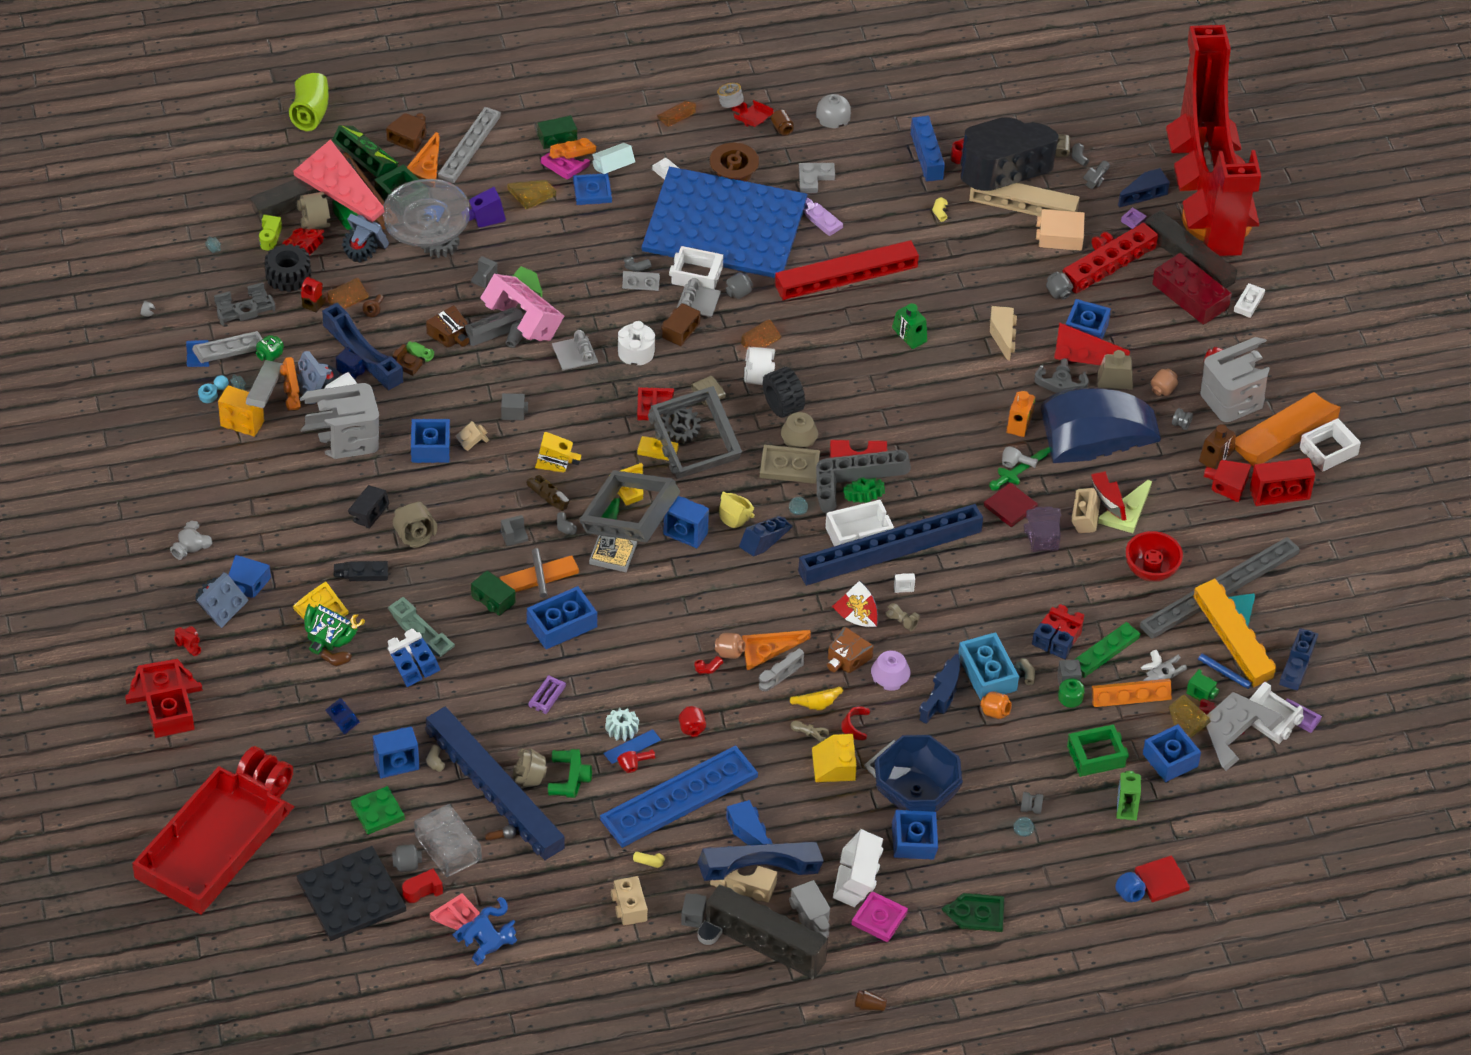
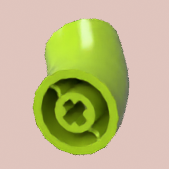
M306 74L295 82V99L289 108V117L292 123L300 130H314L326 113L329 91L327 78L323 74Z

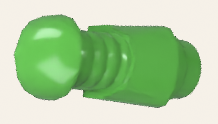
M408 342V353L419 358L422 357L425 361H431L434 357L433 349L424 348L425 346L417 342Z

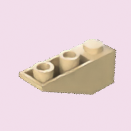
M992 306L990 333L1006 359L1010 360L1011 353H1015V342H1012V340H1015L1016 329H1013V326H1016L1017 316L1013 315L1014 308Z

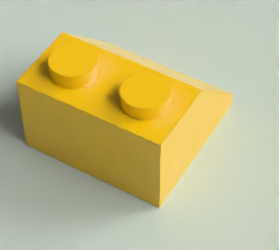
M853 734L832 735L812 747L815 782L855 781L857 766Z

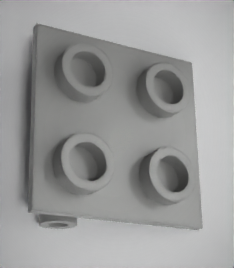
M692 278L688 281V284H685L677 308L683 303L701 311V316L712 318L721 291L700 287L698 279Z
M581 330L575 331L573 339L552 343L563 371L598 363L588 337Z

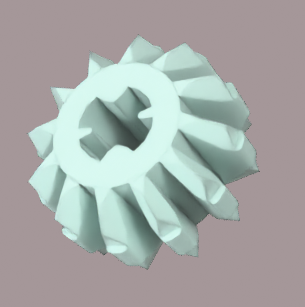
M619 707L618 711L612 710L610 715H607L605 729L610 737H615L616 741L620 738L626 741L627 737L633 739L634 734L638 732L639 719L636 717L635 711L629 712L628 708L624 711Z

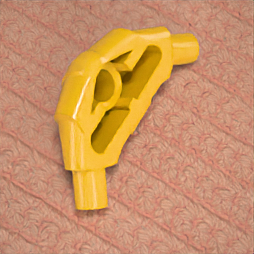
M836 687L810 694L790 697V703L821 711L831 705L842 694L843 689Z

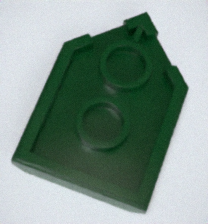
M962 893L955 901L942 908V911L961 929L1003 932L1004 896Z

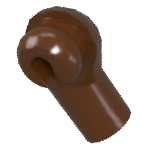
M325 649L321 654V658L333 666L346 664L352 658L351 654L347 651L333 654Z

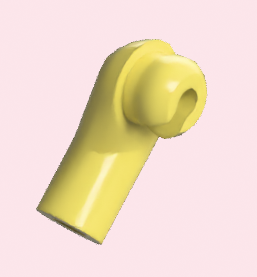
M942 197L935 200L932 209L941 222L945 221L948 217L943 211L948 202Z
M635 852L633 860L634 862L659 868L663 866L665 857L660 853L653 856Z

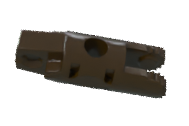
M540 475L527 479L528 487L550 505L561 511L567 509L570 500L549 481Z

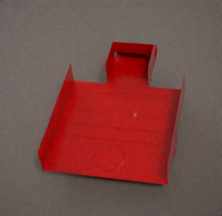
M753 100V105L747 108V104L744 102L741 103V106L739 104L731 108L732 111L740 114H734V118L744 122L747 127L749 125L756 127L764 123V120L774 113L773 108Z

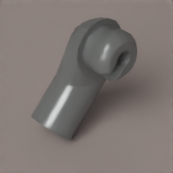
M1076 143L1072 147V158L1085 167L1089 163V159L1082 155L1084 146Z

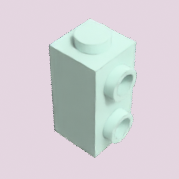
M621 143L593 154V166L598 172L603 174L635 162L632 147L626 143Z

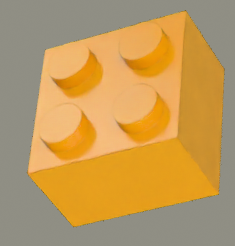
M228 385L218 400L220 426L255 437L264 423L263 408L247 405L246 398L249 392Z

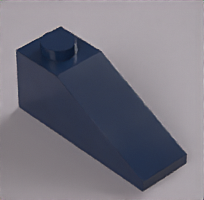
M1161 168L1144 172L1120 192L1119 208L1168 195L1170 182Z

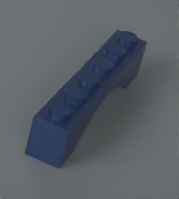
M335 303L322 310L323 326L388 391L403 383V367L392 356H386L373 348L359 332L348 312L342 306Z
M817 842L718 848L708 847L702 849L697 862L704 881L724 880L733 871L750 865L777 866L798 875L818 874L824 860Z

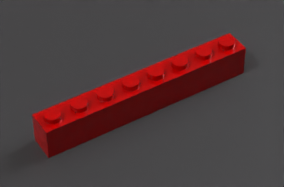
M911 240L777 272L775 274V287L781 299L786 300L918 268L919 254Z

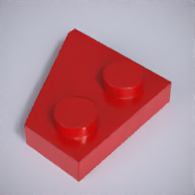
M638 387L637 420L649 421L648 414L651 406L671 400L674 396V388Z

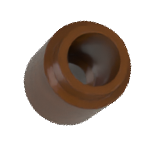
M777 110L773 113L771 121L777 131L784 136L791 134L794 130V124L785 110Z

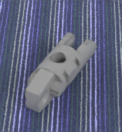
M1178 654L1147 672L1148 677L1143 681L1171 679L1187 670V666L1182 665L1175 670L1172 664L1178 662L1181 658Z

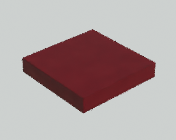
M1010 482L984 502V507L1007 525L1013 527L1037 509L1038 503Z

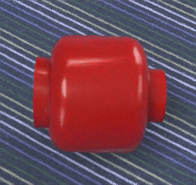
M688 706L679 714L680 728L684 734L696 737L705 730L706 720L701 709L695 706Z

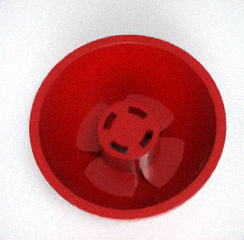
M1147 531L1139 533L1131 538L1126 546V561L1129 568L1136 576L1150 582H1159L1170 578L1177 572L1183 560V551L1180 544L1174 538L1162 532Z

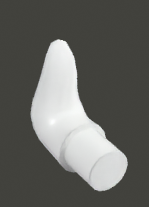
M1157 650L1151 652L1153 662L1143 665L1141 667L1142 670H1152L1162 664L1161 656Z

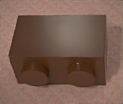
M681 303L678 308L672 311L668 320H664L661 326L662 338L682 346L700 325L701 311Z

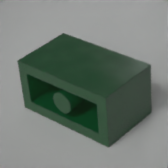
M570 115L537 122V135L543 149H548L555 144L577 140V127Z
M488 570L471 583V596L473 599L481 602L489 611L496 613L498 616L502 615L516 603L515 590Z

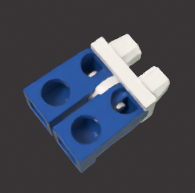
M414 629L406 631L404 634L406 639L400 642L395 637L388 640V650L406 687L423 680L414 661L418 664L425 678L441 670L435 656L420 632L417 633Z

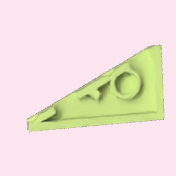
M1145 481L1123 498L1127 520L1123 521L1107 510L1099 517L1098 524L1134 533L1152 481Z

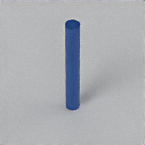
M1203 653L1199 656L1198 660L1247 689L1251 687L1252 682Z

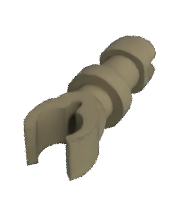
M797 720L791 723L793 731L806 733V736L809 737L812 735L820 742L826 739V737L820 736L822 733L829 735V731L826 728H814L811 724L807 726Z

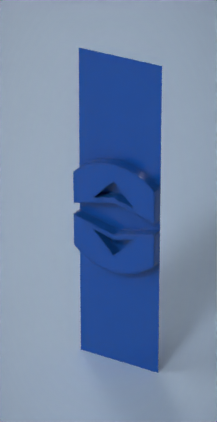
M652 729L605 752L604 755L613 764L617 762V758L621 754L628 751L638 753L661 739Z

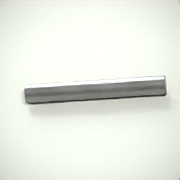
M535 548L532 550L539 594L541 598H545L548 594L539 549Z

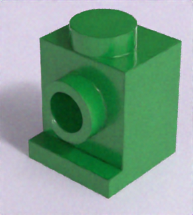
M1198 669L1188 682L1186 694L1199 701L1201 699L1210 701L1216 698L1219 689L1216 688L1217 682L1213 681L1210 677L1202 675V670Z

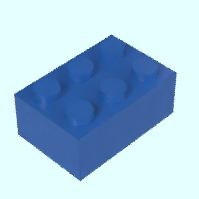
M579 586L528 607L527 624L543 647L549 649L597 628V611Z

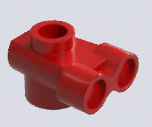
M189 626L185 629L182 627L175 629V643L179 647L184 646L193 656H198L201 652V647L198 646L200 638L195 628Z

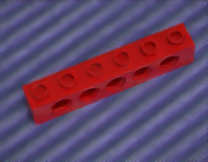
M1143 222L1065 267L1063 273L1067 275L1073 284L1072 291L1077 294L1082 290H1086L1090 285L1101 281L1102 278L1113 274L1121 267L1127 266L1145 253L1153 251L1157 246L1158 234Z

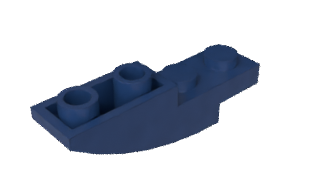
M1302 628L1299 629L1279 685L1298 691L1309 665L1319 635L1318 633Z
M955 654L951 660L948 659L944 669L941 672H937L933 679L935 685L927 702L924 701L919 708L921 712L920 721L925 724L929 722L937 711L944 715L953 701L959 678L960 659L958 654Z

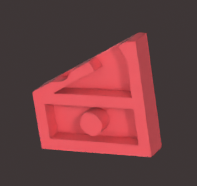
M460 894L431 912L430 919L458 930L464 924L471 922L480 912L463 894Z

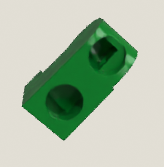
M333 200V213L347 230L352 229L347 218L350 214L355 216L359 214Z

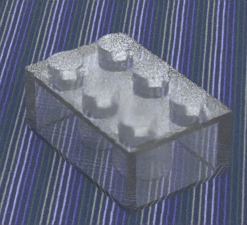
M450 803L414 821L416 838L446 878L482 860L481 844Z

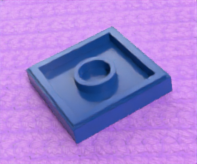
M608 173L573 175L576 205L612 203Z

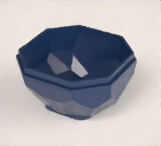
M902 735L875 760L877 789L900 810L937 812L954 797L963 783L959 756L930 735Z

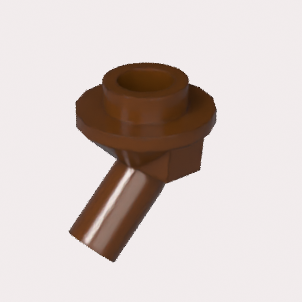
M378 294L375 300L369 299L365 301L362 307L364 314L368 317L377 316L380 313V304L384 297Z

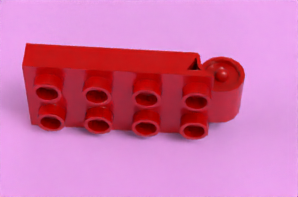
M253 746L245 752L235 774L218 766L132 863L134 878L202 915L295 807L280 798L291 782L293 766L285 761H278L274 755L265 754V751L257 746Z

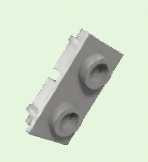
M623 271L622 288L659 291L660 273Z

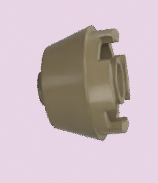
M797 412L787 418L781 428V436L788 447H806L805 449H808L814 445L818 437V429L810 415Z
M521 748L517 754L520 758L513 767L512 779L520 787L538 786L546 775V759L531 748Z

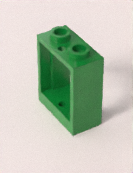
M1114 724L1068 734L1067 748L1080 777L1125 767L1129 753L1127 748L1123 746L1121 733L1116 730ZM1111 740L1116 752L1115 754L1087 759L1082 745Z

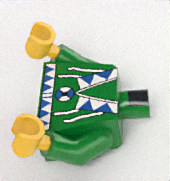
M312 592L309 595L310 604H308L304 616L305 630L308 633L307 638L313 641L309 650L319 655L323 647L332 651L335 647L340 648L350 643L358 631L357 627L363 625L365 619H361L358 624L356 618L359 614L352 616L351 620L321 604L317 607L316 604L320 602L322 596L320 594L318 600L314 601L312 599Z

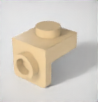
M473 421L456 435L458 441L467 451L481 439L486 443L489 441L486 436L488 433L481 424L477 426Z

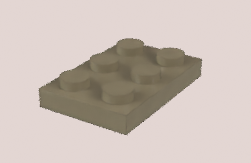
M764 445L760 478L816 484V466L819 462L820 450Z

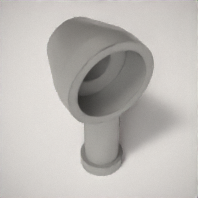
M1005 447L1002 455V464L1008 468H1013L1018 462L1035 468L1038 459L1024 456L1016 448Z

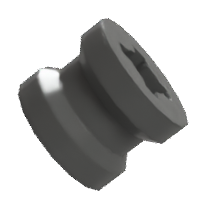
M1178 408L1174 414L1172 425L1181 426L1183 430H1187L1192 421L1193 413H1186L1183 409Z

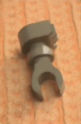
M895 603L887 606L891 609L886 612L889 618L897 619L900 623H904V628L909 631H913L916 628L920 615L913 613L909 616L908 613L903 612Z

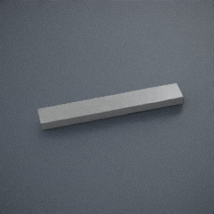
M484 107L439 171L438 179L455 183L501 117V112Z
M265 360L246 398L247 405L260 408L265 407L281 375L280 366L283 363Z

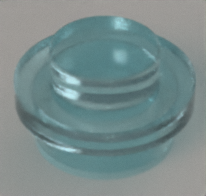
M209 236L205 242L207 248L213 254L220 252L221 243L216 237L212 238Z
M232 375V378L229 380L231 385L245 390L244 385L246 383L240 375Z
M795 497L789 503V510L795 515H802L807 512L808 504L804 498Z
M1021 817L1014 823V831L1019 836L1026 837L1034 831V825L1027 817Z

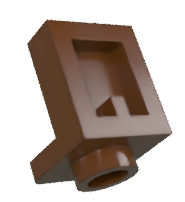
M404 344L393 353V358L403 367V372L413 376L423 365V359L407 353V346Z

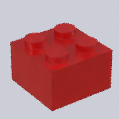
M185 684L145 693L147 709L155 738L195 730Z

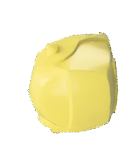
M722 492L719 515L726 525L738 528L744 525L750 517L753 518L755 516L752 513L754 507L748 499L733 493Z

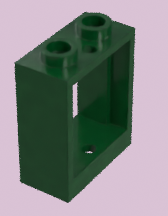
M404 164L374 180L377 193L399 216L409 213L429 202V188ZM406 182L416 192L400 199L391 190Z

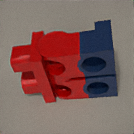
M1059 604L1056 608L1052 607L1034 631L1032 645L1047 652L1050 649L1051 654L1066 660L1070 649L1082 633L1085 615L1075 612L1072 616L1068 614V608L1062 604Z

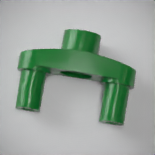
M580 749L552 751V762L570 763V772L567 783H548V795L576 798L581 782L591 783L592 765L582 764Z

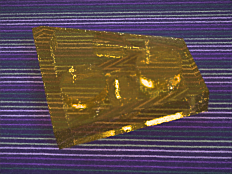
M547 180L507 184L511 194L526 209L556 196L555 188Z

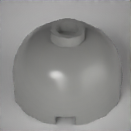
M829 94L819 101L816 118L820 120L821 125L828 128H838L839 125L844 124L845 126L850 121L851 107L843 96Z

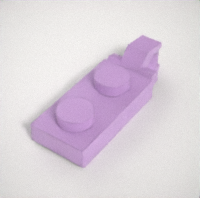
M807 198L803 212L811 222L828 236L843 228L841 221L820 204L813 203L811 199Z

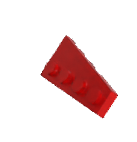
M1059 323L1054 359L1061 360L1065 358L1073 362L1101 365L1106 354L1114 355V352L1117 350H1121L1126 356H1130V350Z

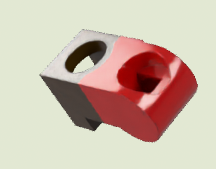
M310 277L304 280L301 292L303 308L317 313L326 302V297L322 295V282Z

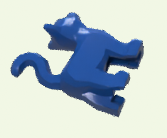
M502 897L497 899L500 908L497 909L489 906L484 908L471 922L464 924L452 934L458 942L465 940L467 947L473 942V938L477 941L480 947L472 956V960L477 966L484 961L485 955L497 951L503 944L513 945L517 942L516 931L513 927L514 920L503 925L497 932L488 918L489 915L499 917L507 912L508 904Z

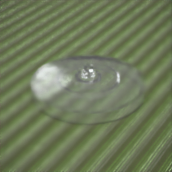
M421 179L403 184L387 197L383 205L385 211L383 213V221L388 233L396 240L411 246L430 247L446 243L463 232L470 218L469 201L465 193L457 186L437 179Z

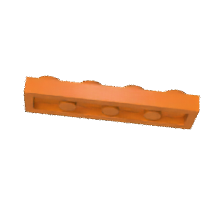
M1170 679L1092 686V705L1094 707L1172 700Z

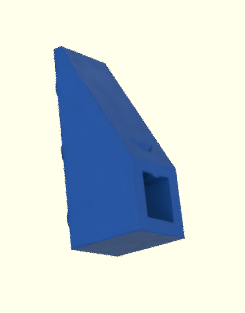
M750 800L727 806L726 819L735 836L751 846L773 844L770 838L767 839L765 825L763 822L760 823L758 810L752 806Z

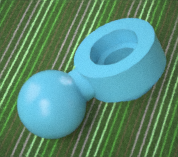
M219 375L214 379V384L202 385L198 390L200 400L204 403L214 402L218 397L217 390L226 389L229 384L228 379L223 375Z

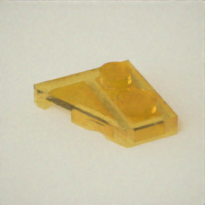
M1184 694L1169 706L1174 726L1179 724L1189 738H1192L1211 722L1210 718Z

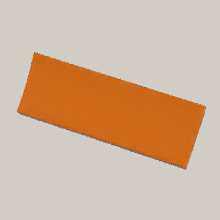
M1313 392L1237 436L1235 450L1253 467L1254 464L1265 463L1300 442L1303 434L1337 419L1341 407L1324 400Z

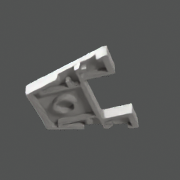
M1234 692L1203 718L1220 764L1225 771L1239 760L1228 745L1256 720L1260 719L1270 731L1284 720L1279 713Z

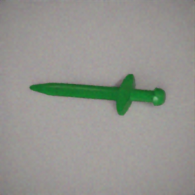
M1050 447L1040 450L1030 458H1036L1038 461L1051 452ZM1021 463L1010 471L1005 468H998V474L1001 477L990 482V489L997 491L1006 482H1011L1015 485L1020 484L1017 475L1029 468L1030 465Z

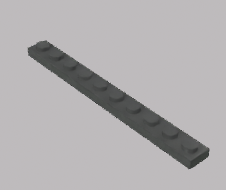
M1286 537L1215 579L1224 586L1226 595H1229L1298 555L1300 548ZM1194 591L1141 621L1140 628L1153 639L1200 612L1202 609L1194 599Z

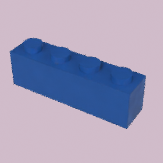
M912 117L910 133L926 182L943 180L945 164L930 117Z

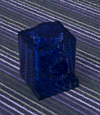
M348 347L335 358L336 370L342 374L349 372L353 379H356L365 371L366 366L363 365L362 358L351 353Z
M341 698L325 710L343 734H346L360 723Z

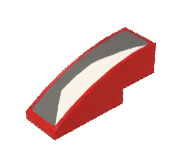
M1106 471L1091 474L1092 485L1101 500L1100 503L1114 516L1123 521L1127 520L1125 506L1117 482L1109 483Z

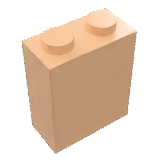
M1042 209L1041 216H1037V227H1040V229L1036 231V240H1039V247L1082 251L1085 213Z

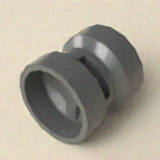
M1023 792L1021 812L1033 811L1035 814H1041L1043 794L1031 795L1029 792ZM1035 798V799H1034V806H1033V808H1031V807H1032V799Z

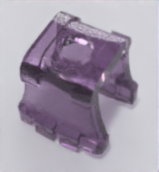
M1035 507V509L1026 511V518L1029 523L1024 524V532H1026L1029 538L1031 552L1058 551L1061 538L1059 527L1060 508Z

